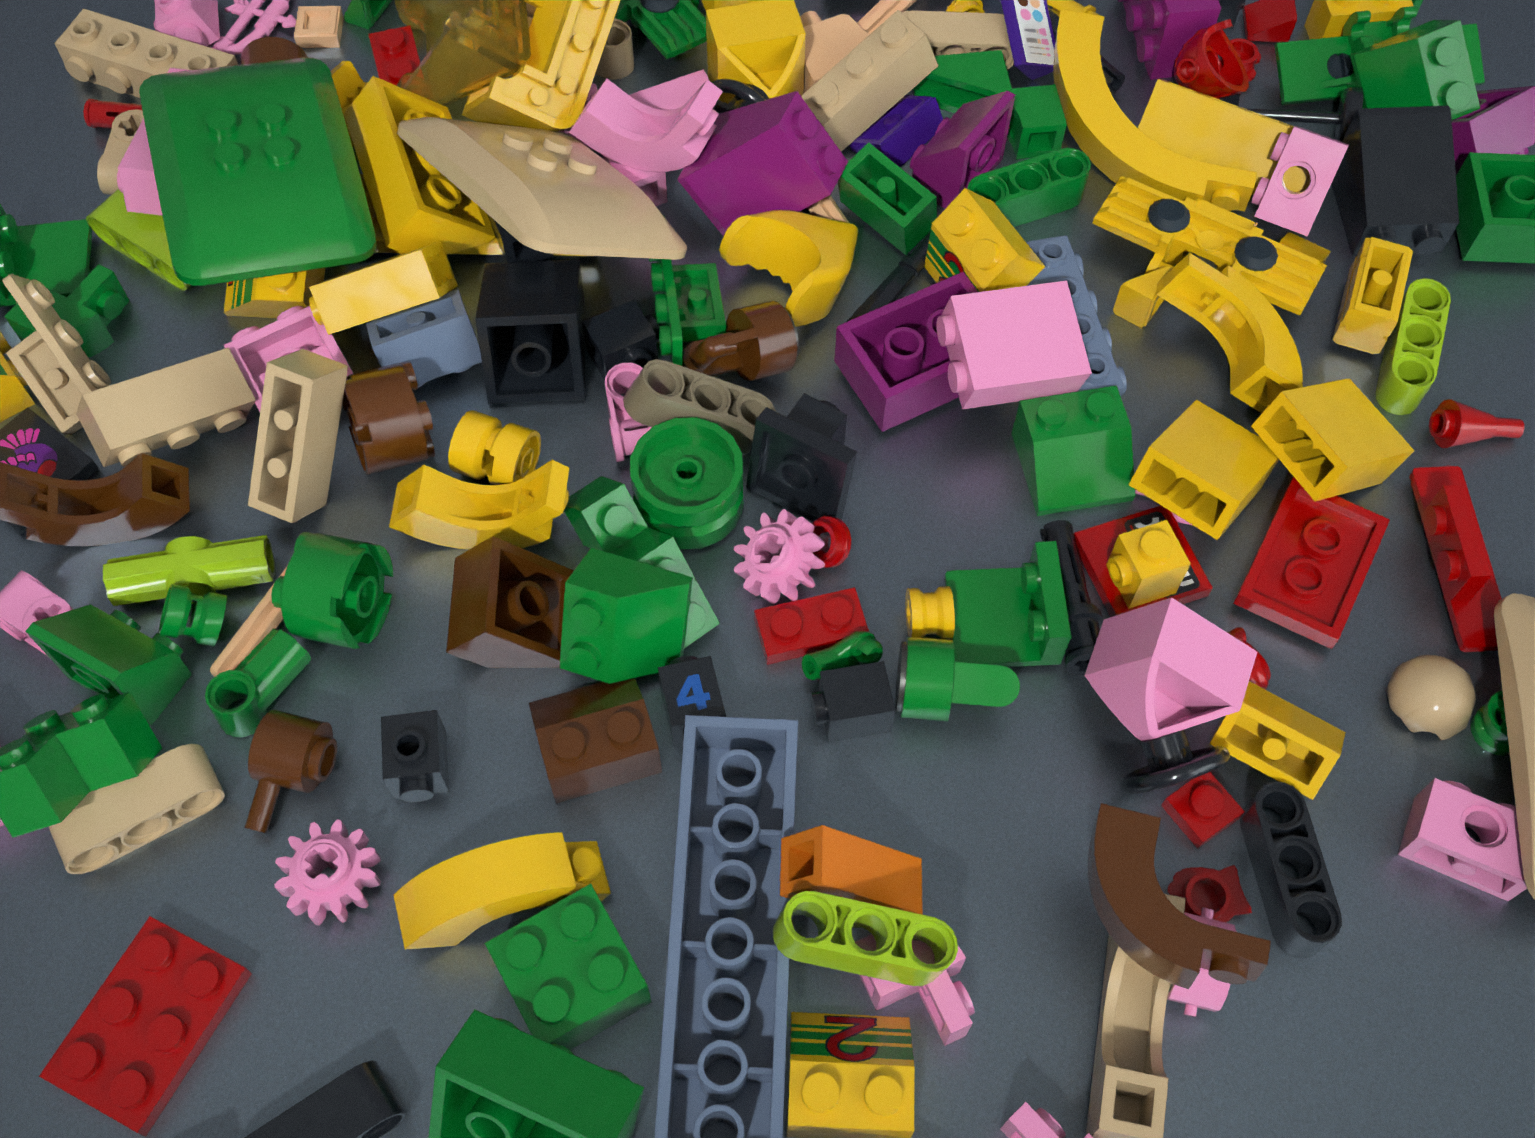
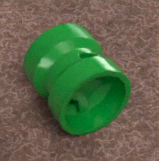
M171 583L162 610L159 635L173 639L186 635L193 637L198 644L214 647L222 627L227 596L214 592L198 595L192 593L187 586ZM194 602L193 608H192V611H191V615H190L189 624H188V627H186L187 620H188L189 613H190L191 603Z

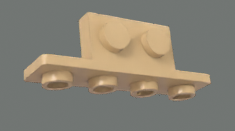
M9 274L2 282L36 331L6 352V354L61 433L72 435L83 427L76 415L82 394L109 386L111 379L106 371L95 361L89 360L80 345L83 344V340L78 331L67 321L61 320L52 305L55 303V300L50 291L36 279L29 280Z

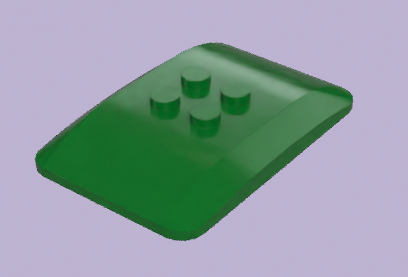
M295 58L163 73L147 78L140 85V100L172 266L177 278L182 282L193 286H205L352 264L364 261L373 255L376 250V234L337 91L330 69L324 62L314 58Z

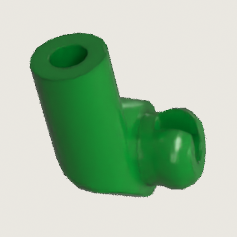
M855 631L829 648L804 655L802 658V670L809 680L819 679L820 671L879 662L883 655V647L876 640L874 634L867 631Z

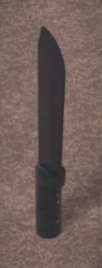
M930 232L910 256L905 255L901 259L898 266L846 322L896 301L913 278L917 277L925 267Z

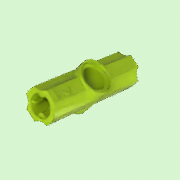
M267 535L212 543L210 540L202 537L184 536L168 542L165 551L112 558L107 560V564H103V582L106 587L107 598L113 606L164 599L167 596L171 583L187 586L194 594L205 595L208 592L216 593V590L273 582V578L276 576L275 559L271 542Z

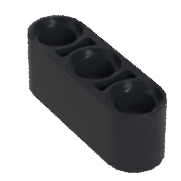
M1271 782L1265 784L1243 809L1245 812L1240 817L1241 831L1272 935L1277 945L1286 954L1295 958H1307L1315 955L1340 932L1342 926L1341 911L1304 798L1297 789L1289 784ZM1262 807L1275 810L1280 815L1283 824L1271 821L1265 815ZM1279 860H1285L1295 866L1300 879L1288 876L1280 867ZM1296 915H1303L1309 918L1316 928L1317 935H1310L1303 931L1297 922Z
M372 1060L346 1071L244 1138H381L396 1128L406 1117V1113L377 1061Z

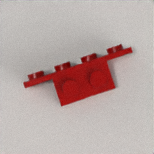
M1459 466L1414 468L1409 478L1458 647L1462 652L1498 651L1494 609L1502 598L1463 471Z

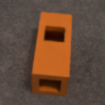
M820 825L781 838L780 896L791 899L795 894L803 891H816L923 915L922 859L825 825Z

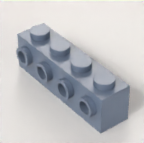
M1067 235L1027 241L1026 243L1045 265V268L1027 286L1067 281L1092 372L1078 391L1117 385L1120 396L1124 395L1127 389L1126 375L1123 368L1115 364L1111 353L1112 340L1109 330L1106 327H1101L1097 316L1098 307L1095 293L1093 290L1087 289L1083 279L1084 270L1080 254L1073 252Z

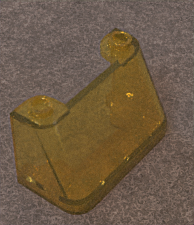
M395 0L396 9L402 22L407 26L411 25L412 29H420L426 33L427 55L414 73H406L400 78L397 84L398 87L447 106L489 86L492 78L495 76L504 79L518 72L520 67L525 65L530 58L531 48L526 2L523 0Z

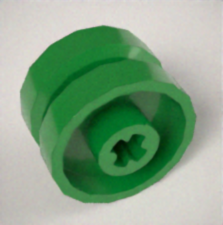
M697 417L673 418L657 424L638 440L630 456V478L633 501L649 528L672 536L679 549H702L724 539L737 526L744 509L742 452L734 437L716 423Z

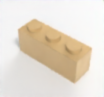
M897 10L801 97L842 152L936 69L938 64L926 33L902 12Z
M228 347L82 394L76 415L103 467L118 462L123 467H126L141 453L151 456V451L167 445L171 449H180L197 441L201 433L216 428L219 433H225L238 428L246 422V417L256 399Z
M305 349L267 362L248 506L290 523H294L326 506L348 365Z

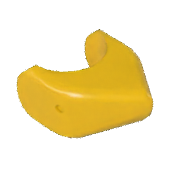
M792 210L766 211L737 218L725 232L719 252L720 256L732 266L749 264L757 270L767 269L772 276H780L783 283H790L793 292L786 303L785 309L791 315L795 327H800L825 318L832 310L852 267L858 227L852 223Z

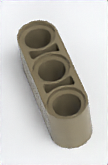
M659 359L649 361L643 367L623 398L624 408L633 420L649 427L673 418L697 417L716 423L734 437L742 455L749 453L752 449L757 417L766 407L776 411L772 402L766 396L756 391Z

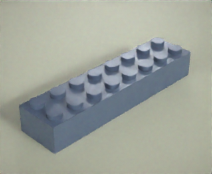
M685 715L654 1138H783L789 958L785 957L777 949L773 940V927L779 914L790 900L780 896L781 838L794 834L798 720Z

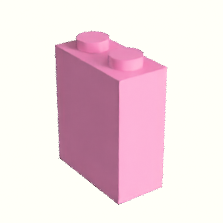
M1067 281L954 295L950 297L943 313L937 318L938 340L942 347L947 346L951 362L948 366L949 385L953 393H958L962 410L1077 392L1092 374Z

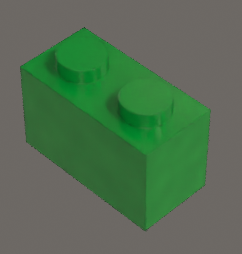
M869 142L848 161L838 180L840 202L905 255L930 232L932 222L937 218V197Z

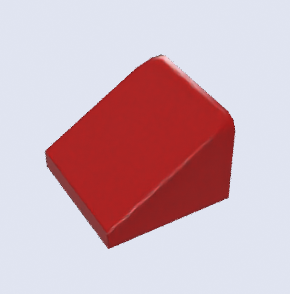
M1259 0L1245 5L1243 8L1246 40L1289 42L1297 22L1295 0Z

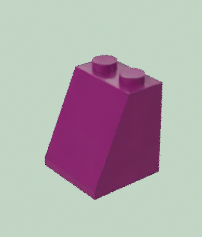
M798 91L720 113L714 122L717 127L698 159L684 167L677 180L722 236H724L728 227L739 217L772 210L799 212L831 195L848 161Z

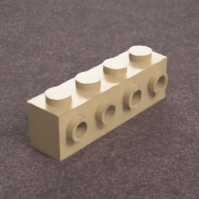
M84 8L54 43L64 62L65 69L75 79L110 88L119 94L126 93L140 98V85L144 80L154 75L167 73L170 68L198 70L238 65L235 55Z

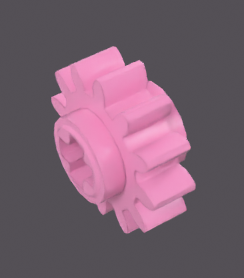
M782 509L776 522L764 512L760 517L762 528L757 531L750 526L744 527V533L750 538L748 545L740 544L734 546V551L745 558V561L737 564L733 570L745 579L743 588L755 596L761 595L765 600L776 604L782 593L792 601H796L798 597L796 586L802 583L809 588L815 586L813 578L808 573L811 568L821 569L825 566V563L813 554L815 551H819L825 543L813 533L815 526L803 516L796 518L786 509Z
M337 819L332 824L330 833L324 834L316 822H312L309 827L311 839L303 842L296 836L288 838L290 846L295 851L292 858L287 856L279 857L275 863L289 876L282 877L274 885L282 896L290 897L286 906L295 916L303 914L308 909L309 918L315 925L320 926L326 918L327 911L331 910L337 919L344 923L348 918L346 905L354 902L360 908H367L369 906L366 897L361 891L365 886L369 888L380 886V879L374 871L368 868L377 865L381 858L375 848L366 847L369 839L361 828L351 832L348 836L347 828L341 820ZM327 867L336 870L330 877L322 874V871Z

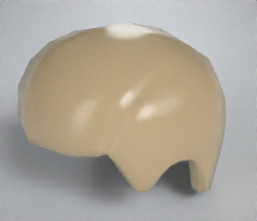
M1436 655L1417 656L1400 664L1395 668L1386 690L1391 710L1396 716L1401 718L1402 722L1412 733L1420 731L1436 734L1440 740L1449 739L1467 727L1476 701L1470 675L1452 660Z

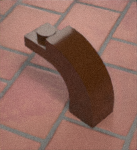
M144 453L138 455L125 468L113 475L81 481L53 478L0 462V520L27 527V540L64 546H101L138 540L170 527L190 511L189 468Z
M1101 803L1093 825L1089 845L1088 881L1098 915L1117 945L1145 970L1158 978L1186 989L1191 987L1200 973V968L1209 970L1208 974L1210 977L1224 983L1245 984L1247 980L1255 982L1268 965L1271 941L1207 925L1191 919L1179 911L1165 896L1155 873L1154 855L1161 818Z

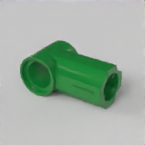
M272 629L235 670L219 673L211 679L206 687L205 699L221 729L233 737L253 735L262 718L268 713L267 708L311 661L310 654L288 633L281 629L279 631ZM246 699L241 706L228 709L234 701Z

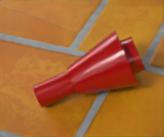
M1452 399L1442 401L1437 409L1433 411L1429 420V431L1434 437L1436 444L1441 448L1459 446L1492 437L1520 438L1525 428L1524 422L1521 419L1495 417L1492 414Z

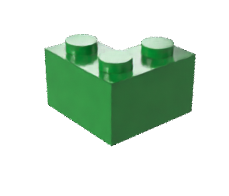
M128 692L107 700L103 694H98L80 702L72 708L71 712L58 715L56 710H51L27 722L23 726L26 733L20 739L14 740L0 748V818L14 838L61 823L91 791L138 777L163 748L132 694Z

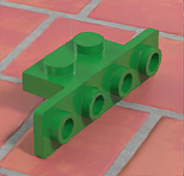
M648 258L649 262L657 261V263H651L653 292H661V294H655L657 323H666V326H659L661 356H670L671 363L682 366L683 342L699 341L709 336L726 333V321L716 263L672 265L671 259Z

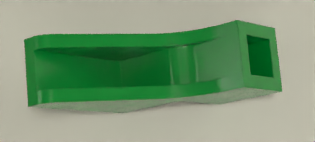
M1002 50L935 56L938 67L912 89L914 96L935 97L941 110L956 113L965 103L1009 91L1015 94L1007 139L1013 147L1016 160L1033 158L1059 150L1062 147L1067 122L1056 85L1012 88Z
M600 476L569 496L564 512L584 546L693 577L684 648L720 624L674 538L646 525L624 483Z

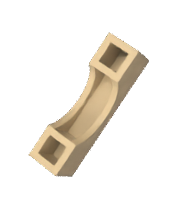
M1165 894L1168 900L1184 914L1185 898ZM1110 934L1108 936L1086 1134L1090 1133L1093 1138H1163L1169 1078L1166 1076L1163 1067L1162 1039L1165 1010L1171 983L1158 978L1132 960L1117 945Z

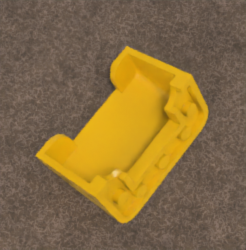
M523 0L536 7L512 78L503 79L495 76L492 80L481 81L475 85L468 95L462 115L481 123L545 129L556 132L573 126L583 111L620 0Z

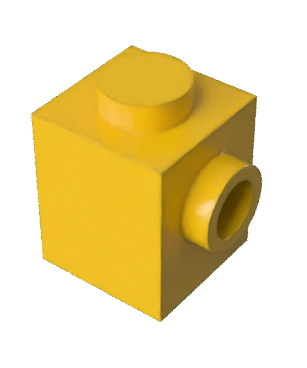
M1167 520L1118 535L1106 566L1113 583L1118 587L1129 609L1176 594L1191 563Z

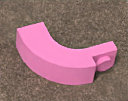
M606 78L589 100L569 132L596 152L625 166L651 172L679 170L698 159L717 127L714 122L719 113L713 107L723 91L707 79L686 104L673 110H661L640 103Z

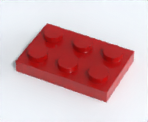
M1293 477L1233 604L1333 649L1342 634L1390 519L1338 496L1315 502Z
M149 916L39 1077L146 1137L252 973L246 967Z

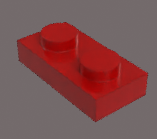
M411 25L369 33L379 78L429 99Z
M855 587L754 610V621L767 665L800 658L806 654L829 648L855 631L869 632Z

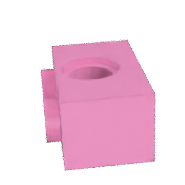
M1296 125L1293 127L1290 135L1281 132L1270 159L1278 162L1271 180L1265 177L1261 178L1251 201L1252 204L1259 206L1254 217L1308 236L1349 144ZM1292 166L1306 168L1311 175L1310 185L1300 192H1293L1287 189L1283 177L1288 168Z
M1434 778L1414 797L1398 855L1508 902L1527 889L1523 876L1516 806L1495 803L1473 794L1470 788L1461 783L1442 781ZM1465 827L1476 832L1481 843L1473 840L1468 835Z

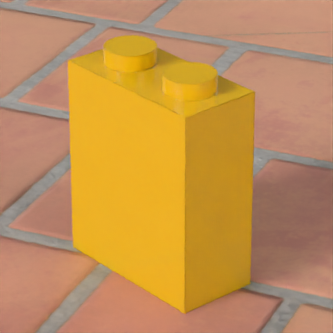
M439 241L309 287L312 297L309 298V304L317 323L324 325L328 335L438 299L458 287L442 242Z
M1350 378L1281 391L1251 425L1254 431L1315 502L1382 484L1415 451Z
M1196 399L1149 446L1129 486L1218 540L1261 490L1279 459L1259 436Z

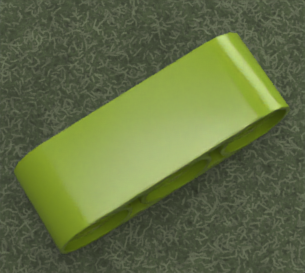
M117 189L86 217L88 225L95 234L115 250L180 290L186 291L191 286L178 279L174 272L163 216L127 212L124 195Z
M1417 279L1409 285L1402 299L1397 325L1385 343L1375 394L1378 404L1385 411L1394 415H1407L1416 410L1437 376L1451 296L1443 284L1433 279Z
M803 891L795 894L786 903L773 927V940L776 947L787 958L910 986H924L933 982L953 963L958 952L957 938L952 928L940 919L816 891ZM795 915L809 917L818 929V936L806 938L799 935L792 925L791 917ZM863 928L868 930L874 936L876 950L866 951L860 948L852 937V929ZM912 940H920L932 949L935 958L934 964H926L915 956L912 950Z

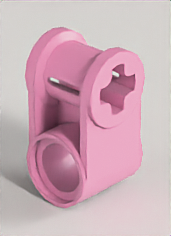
M634 363L615 365L608 371L605 377V390L610 416L609 426L616 462L624 461L626 455H631L638 440L652 428L633 420L624 408V396L621 394L626 393L643 369L640 365Z
M21 570L0 591V628L17 640L25 641L46 655L25 631L33 622L73 610V608L65 599H62L36 578Z

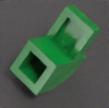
M98 264L68 297L47 288L55 300L52 307L61 320L70 323L82 337L83 344L80 347L88 358L104 351L114 342L106 326L120 315L123 308L130 301L114 271ZM18 303L4 316L21 341L36 331Z

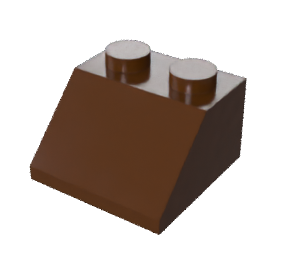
M494 536L457 556L454 562L446 653L487 668H559L565 582L574 570Z
M635 678L611 684L599 682L529 702L538 743L556 804L662 773L659 747L644 698Z

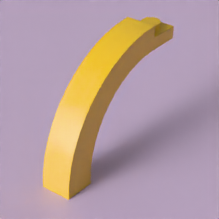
M1061 9L1054 49V84L1058 91L1067 127L1080 149L1089 157L1091 162L1114 183H1117L1120 176L1129 177L1182 201L1186 197L1193 200L1201 198L1228 211L1238 210L1245 212L1254 190L1257 172L1194 160L1171 151L1145 135L1122 112L1106 83L1100 57V39L1105 16Z

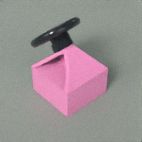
M1172 597L1104 619L1084 675L1119 721L1137 739L1141 740L1140 743L1148 765L1125 775L1121 779L1120 788L1127 794L1145 793L1173 786L1212 772L1229 761L1230 752L1222 746L1191 751L1184 729L1240 711L1257 655L1256 650Z

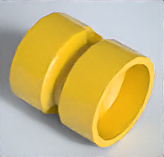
M470 410L462 416L454 430L448 452L449 468L455 473L476 480L484 479L487 476L489 483L492 485L516 482L536 469L541 451L540 433L514 423H508L502 427L501 420Z

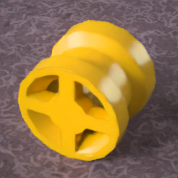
M940 586L934 592L925 593L919 588H907L905 614L908 636L923 638L926 634H936L941 639L953 638L955 613L950 586Z

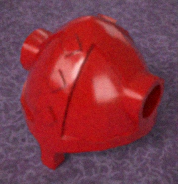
M1231 19L1198 30L1191 39L1183 44L1182 50L1175 59L1173 71L1174 78L1179 85L1217 99L1245 92L1249 88L1246 70L1236 50L1223 29L1232 27ZM1218 55L1221 56L1224 60V66L1222 67V69L1220 66Z

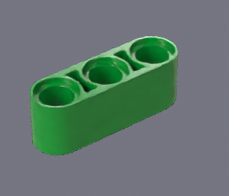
M1062 148L980 174L972 178L968 184V189L992 200L1013 227H1017L1078 206L1083 198L1091 162L1089 157L1078 149Z

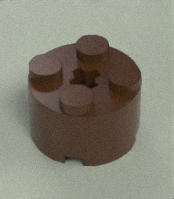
M410 361L358 372L346 377L342 405L344 411L347 410L351 425L348 426L361 466L367 472V475L424 461L435 456L433 442L429 430H433L431 414L425 400L418 402L416 400L413 390H417L418 385Z

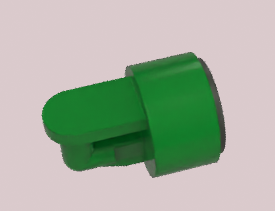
M907 636L906 642L901 641L895 696V710L900 712L901 718L948 721L951 703L1003 707L1011 704L1019 694L1020 681L1012 669L1003 665L955 661L954 640Z

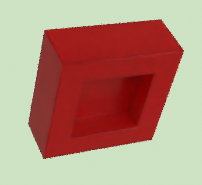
M1211 772L1190 780L1166 797L1161 804L1162 808L1197 849L1239 820L1245 812Z

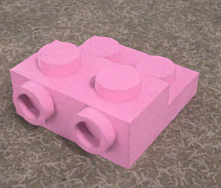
M303 306L289 308L277 317V321L260 329L257 326L245 328L232 337L231 342L224 345L225 348L229 347L256 399L255 405L259 412L261 410L267 362L305 349L348 365L333 335H328L325 326L317 323L310 306L306 308ZM349 365L347 370V376L353 374Z

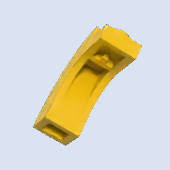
M1189 252L1157 283L1156 295L1200 322L1212 333L1223 348L1230 365L1231 395L1263 413L1281 391L1303 387L1300 356L1287 326L1266 297L1238 271L1228 265L1219 272Z
M552 459L516 482L503 485H480L458 480L429 466L422 465L397 483L389 527L429 543L456 549H471L492 536L520 548L533 546L550 539L553 519L560 516L567 506L569 500V492L567 490L569 467Z
M557 832L517 837L461 853L418 874L402 886L393 896L404 949L407 950L456 946L475 930L493 920L531 908L552 906L589 884H592L600 901L611 894L597 841L565 842L563 833Z

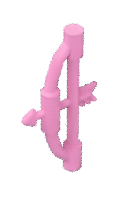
M233 0L234 4L226 7L224 10L227 13L231 12L234 15H238L239 18L224 37L221 36L212 48L232 55H239L250 42L268 37L278 23H282L283 28L295 27V17L291 14L287 17L284 16L289 9L290 0H272L265 11L261 10L260 7L266 0H251L250 3L247 0ZM254 15L260 17L254 25L255 29L241 41L234 44Z

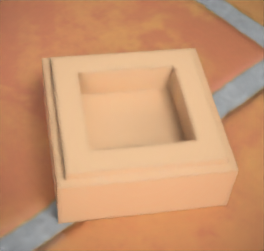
M298 6L294 32L296 44L301 48H340L344 21L341 6Z

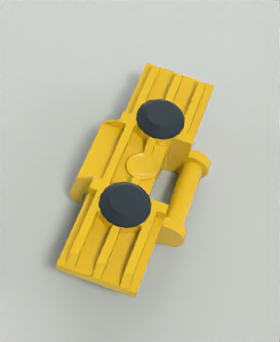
M1120 176L1095 215L1092 223L1155 252L1145 274L1168 265L1174 268V265H1177L1188 252H1192L1214 262L1219 272L1229 265L1249 280L1271 304L1299 316L1327 267L1326 264L1321 263L1318 259L1262 236L1264 230L1257 228L1258 223L1201 198L1193 200L1186 197L1184 201L1179 200L1129 177Z

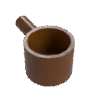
M271 710L262 718L254 733L248 756L250 777L259 782L244 828L267 833L281 787L310 793L316 789L320 782H324L329 777L337 757V741L333 738V730L328 722L278 710Z

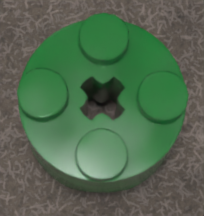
M303 532L295 542L294 553L287 566L285 576H280L273 585L272 603L274 607L281 608L285 626L292 635L337 646L359 649L358 644L360 642L369 644L377 637L387 618L392 594L383 591L384 576L393 577L391 557L388 551L381 545L322 533Z

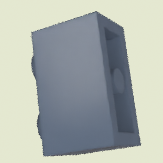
M458 289L438 299L366 322L370 342L380 366L410 361L415 372L418 387H421L427 381L450 373L464 372L473 365L482 362L479 342Z

